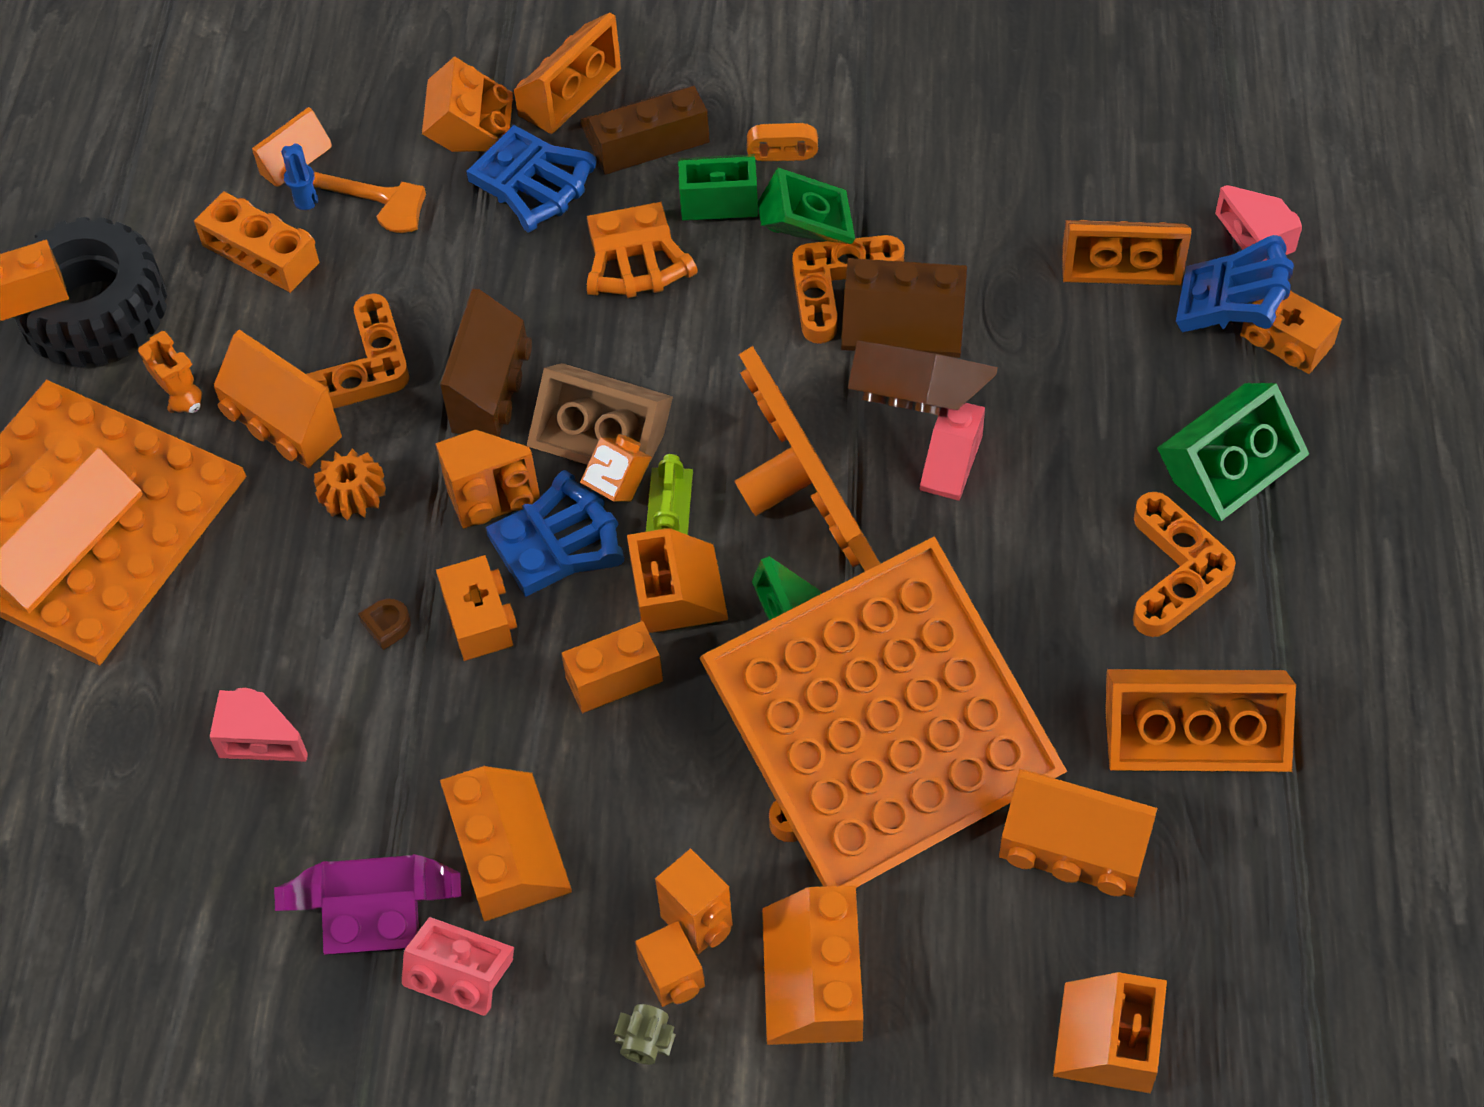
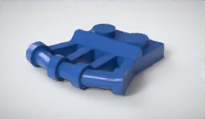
M513 125L467 170V177L470 183L496 196L499 203L506 202L519 218L524 230L529 233L537 229L538 223L555 215L562 216L569 209L568 203L572 199H578L585 192V182L588 174L594 171L597 159L587 151L553 146ZM551 163L574 166L573 174L571 175ZM537 174L562 189L557 193L531 179V177ZM520 190L543 204L530 210L516 192Z
M1272 235L1233 255L1186 266L1176 323L1180 330L1186 332L1220 324L1222 329H1224L1229 321L1252 322L1260 328H1270L1276 320L1275 312L1280 303L1289 297L1291 284L1288 280L1292 277L1294 269L1293 262L1285 254L1287 247L1283 238L1278 235ZM1264 299L1261 304H1245Z
M566 470L561 471L555 477L552 486L534 504H523L522 510L486 527L488 538L525 597L573 573L612 568L624 562V552L622 547L618 546L616 528L618 521L611 512L605 511L603 508L604 500L598 492H591L577 483L575 476ZM566 495L577 502L543 519ZM588 517L593 521L592 524L559 540L554 536L555 533ZM599 539L601 540L602 548L599 551L569 555Z

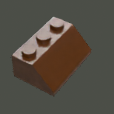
M695 86L678 88L580 119L581 127L605 175L710 142L708 111Z
M848 258L841 350L855 351L857 341L961 358L967 265Z
M472 288L440 386L452 433L464 434L472 430H479L500 437L503 424L508 425L511 420V398L513 392L518 393L522 383L521 366L523 361H528L530 358L532 339L526 336L523 319L480 289Z
M857 341L848 389L864 392L862 400L886 404L887 397H889L888 405L911 410L913 403L916 402L915 411L939 415L940 407L958 410L996 376L998 367L934 353Z

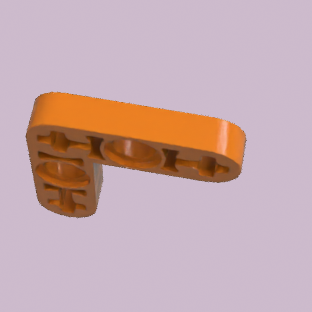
M883 235L855 238L852 244L825 241L807 243L796 248L792 258L793 276L804 337L810 342L822 344L831 341L837 334V310L832 281L846 279L847 264L838 260L840 256L853 254L859 259H866V254H870V260L904 262L905 247L903 242L897 237ZM888 252L891 257H885L884 253ZM827 258H831V264H827ZM812 260L814 265L809 266L806 261ZM810 288H820L825 292L819 298H810L804 293ZM821 312L822 322L825 326H817L815 313Z
M364 295L354 305V314L367 358L307 373L308 376L328 389L334 409L397 392L408 384L409 371L389 303L382 295ZM376 310L379 323L372 325L368 312ZM380 337H387L392 340L384 348H374L371 346L372 342ZM393 369L395 374L387 376L386 371ZM373 373L375 381L370 382L368 374ZM350 377H357L362 380L355 388L346 389L341 386L342 382ZM333 384L335 391L330 392L328 385Z
M1148 492L1137 500L1134 514L1135 525L1180 566L1142 595L1136 602L1133 616L1134 626L1140 633L1146 636L1158 637L1167 633L1225 588L1232 580L1236 562L1233 554L1168 496L1163 493ZM1147 510H1148V511L1154 513V512H1156V511L1159 510V511L1162 512V513H1161V517H1160V516L1157 515V514H1153V515H1151V516H1148V515H1146V512H1147ZM1178 533L1189 534L1196 543L1191 547H1181L1173 541V536ZM1208 564L1213 567L1218 564L1223 566L1222 571L1217 568L1211 570L1206 574L1205 581L1203 580L1202 576L1206 573ZM1177 584H1188L1194 588L1196 595L1191 598H1181L1174 593L1173 587ZM1164 601L1167 605L1162 610L1161 619L1156 616L1150 619L1146 617V611L1152 614L1156 613L1163 607Z

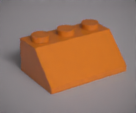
M609 12L584 24L576 33L569 36L564 44L550 57H546L536 70L519 82L514 89L519 117L553 134L621 70L616 15Z
M1066 220L1063 238V282L1181 285L1191 239V227L1186 224L1165 222Z
M239 329L232 337L214 383V388L220 401L218 408L229 420L233 422L239 420L246 425L250 433L258 440H268L275 445L284 458L291 462L297 460L309 469L342 438L328 389Z
M482 766L440 780L484 922L572 893L532 773Z
M1020 769L1002 834L999 858L1006 859L1010 864L1021 869L1036 868L1050 872L1057 879L1065 882L1074 883L1080 881L1097 886L1100 891L1108 895L1134 897L1158 808Z
M856 885L808 887L762 908L767 1045L863 1041V1004Z

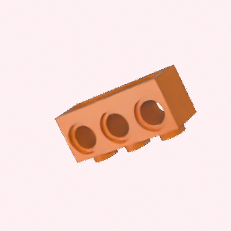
M225 191L194 220L203 247L290 293L320 263L315 248V240L307 231L301 228L296 229L284 223L275 214H267L255 208L246 199H238Z

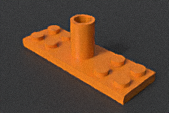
M752 346L743 351L739 356L747 369L740 372L742 378L755 396L758 406L769 424H771L781 443L788 440L791 445L789 449L735 480L751 511L755 516H758L813 483L817 492L812 494L811 498L829 525V530L852 567L854 568L861 564L863 569L867 571L881 564L756 350Z

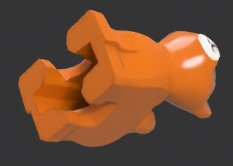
M161 331L150 337L148 342L140 346L138 352L143 358V363L148 372L170 395L168 411L170 413L175 411L179 413H195L201 406L202 390L193 384L194 378L190 370L192 366L191 360L184 352L176 353L172 346L174 344L172 338L166 331Z

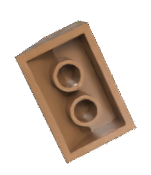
M563 363L545 367L527 446L588 465L600 437L617 438L618 434H621L641 444L639 450L653 458L665 433L673 396Z

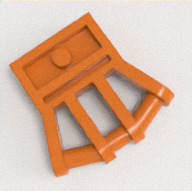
M662 202L587 216L589 233L595 253L592 270L589 272L587 279L588 295L598 296L599 292L623 294L627 298L637 296L636 292L653 290V293L662 292L663 287L683 276L690 278L698 273L693 258L688 253H684L671 239ZM663 251L674 264L660 271L654 252ZM643 254L648 274L633 277L628 257ZM617 259L622 279L603 277L607 261Z

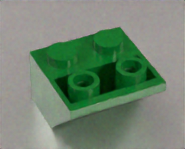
M755 154L679 158V191L682 221L758 216Z

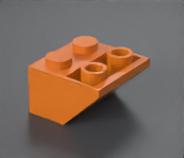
M454 56L428 79L422 134L451 152L488 151L510 129L513 92Z
M472 430L435 443L447 492L463 529L472 525L485 524L492 518L512 511H520L523 509V504L532 505L540 498L533 456L529 447L479 430Z
M671 528L627 535L640 619L644 622L649 633L728 620L713 544Z
M1116 972L1066 982L1053 1077L1151 1094L1158 1073L1167 980Z

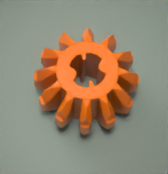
M352 448L347 456H341L335 451L334 461L332 462L321 460V472L314 474L315 494L318 502L322 506H326L327 512L332 517L342 513V516L348 521L352 514L357 512L365 518L367 507L379 509V497L384 496L386 491L383 480L384 473L382 467L379 466L378 462L373 461L368 452L358 457V453Z

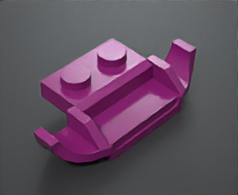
M416 854L345 861H323L304 870L299 876L289 882L274 887L275 911L322 909L324 955L406 949L419 931L418 902L461 897L460 872L433 859Z

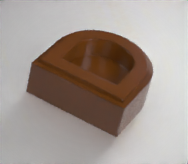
M382 599L358 613L360 622L383 650L402 639L411 627V619L407 607L396 599Z

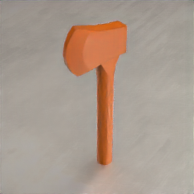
M314 172L315 179L313 185L316 188L385 204L376 217L379 224L386 230L395 233H406L418 229L420 211L426 196L424 186L401 181L397 187H380Z

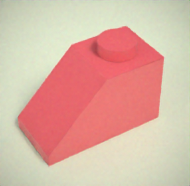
M1229 185L1220 188L1215 214L1242 250L1266 237L1278 235L1283 238L1286 244V255L1296 251L1302 231V224L1299 216L1295 212H1291L1281 198Z
M965 403L958 410L941 407L933 429L920 483V491L960 501L983 436L985 407Z
M238 688L235 691L219 690L210 732V740L219 758L307 761L308 753L299 732L263 692H257L250 688Z

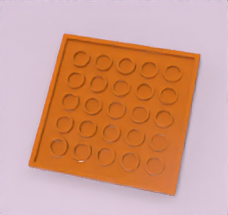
M46 379L0 433V498L67 430L99 447L141 489L143 495L30 614L0 596V618L100 666L244 481L246 474L243 467Z
M935 536L700 657L705 670L823 887L856 885L857 888L1011 803L1020 769L1051 778H1057L1067 772Z

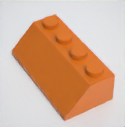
M67 430L0 498V596L28 614L38 606L143 495L141 489L99 447L70 430Z
M1107 669L1106 726L1110 770L1292 772L1296 684L1286 670Z

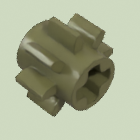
M645 1004L636 1005L632 1016L621 1012L614 1031V1035L617 1036L615 1042L622 1044L620 1053L631 1061L646 1065L654 1064L658 1053L669 1056L676 1034L673 1033L674 1026L667 1024L668 1014L657 1007Z

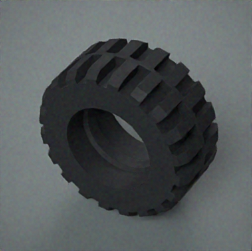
M88 217L76 218V222L67 223L64 220L55 223V228L48 231L42 229L35 234V239L31 243L26 241L21 246L24 247L47 239L61 271L67 293L91 282H113L104 292L89 300L76 303L59 302L14 317L26 343L31 345L34 352L41 357H49L51 362L66 365L67 362H70L73 367H86L88 363H94L95 366L108 364L107 360L115 357L120 360L129 356L128 351L134 347L138 349L147 342L146 336L148 334L153 335L160 325L159 319L163 318L167 306L165 302L167 298L166 287L150 246L147 245L145 238L140 233L132 231L131 227L118 221L113 224L112 220L97 217L96 221H90Z

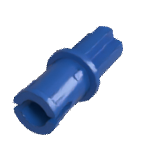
M294 143L291 146H284L281 151L286 167L284 181L291 188L294 204L300 210L312 209L315 207L314 202L318 203V195L313 185L315 179L314 171L306 164L300 145Z

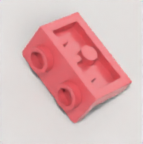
M429 917L404 950L402 985L419 993L485 1016L491 1009L494 987L513 961L514 947Z

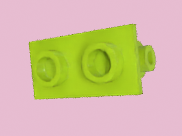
M665 455L663 460L659 462L658 468H652L646 532L671 528L688 535L693 469H684L677 455Z

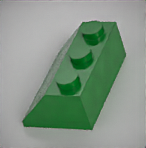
M1244 383L1157 447L1174 484L1216 521L1224 520L1309 455L1277 383Z

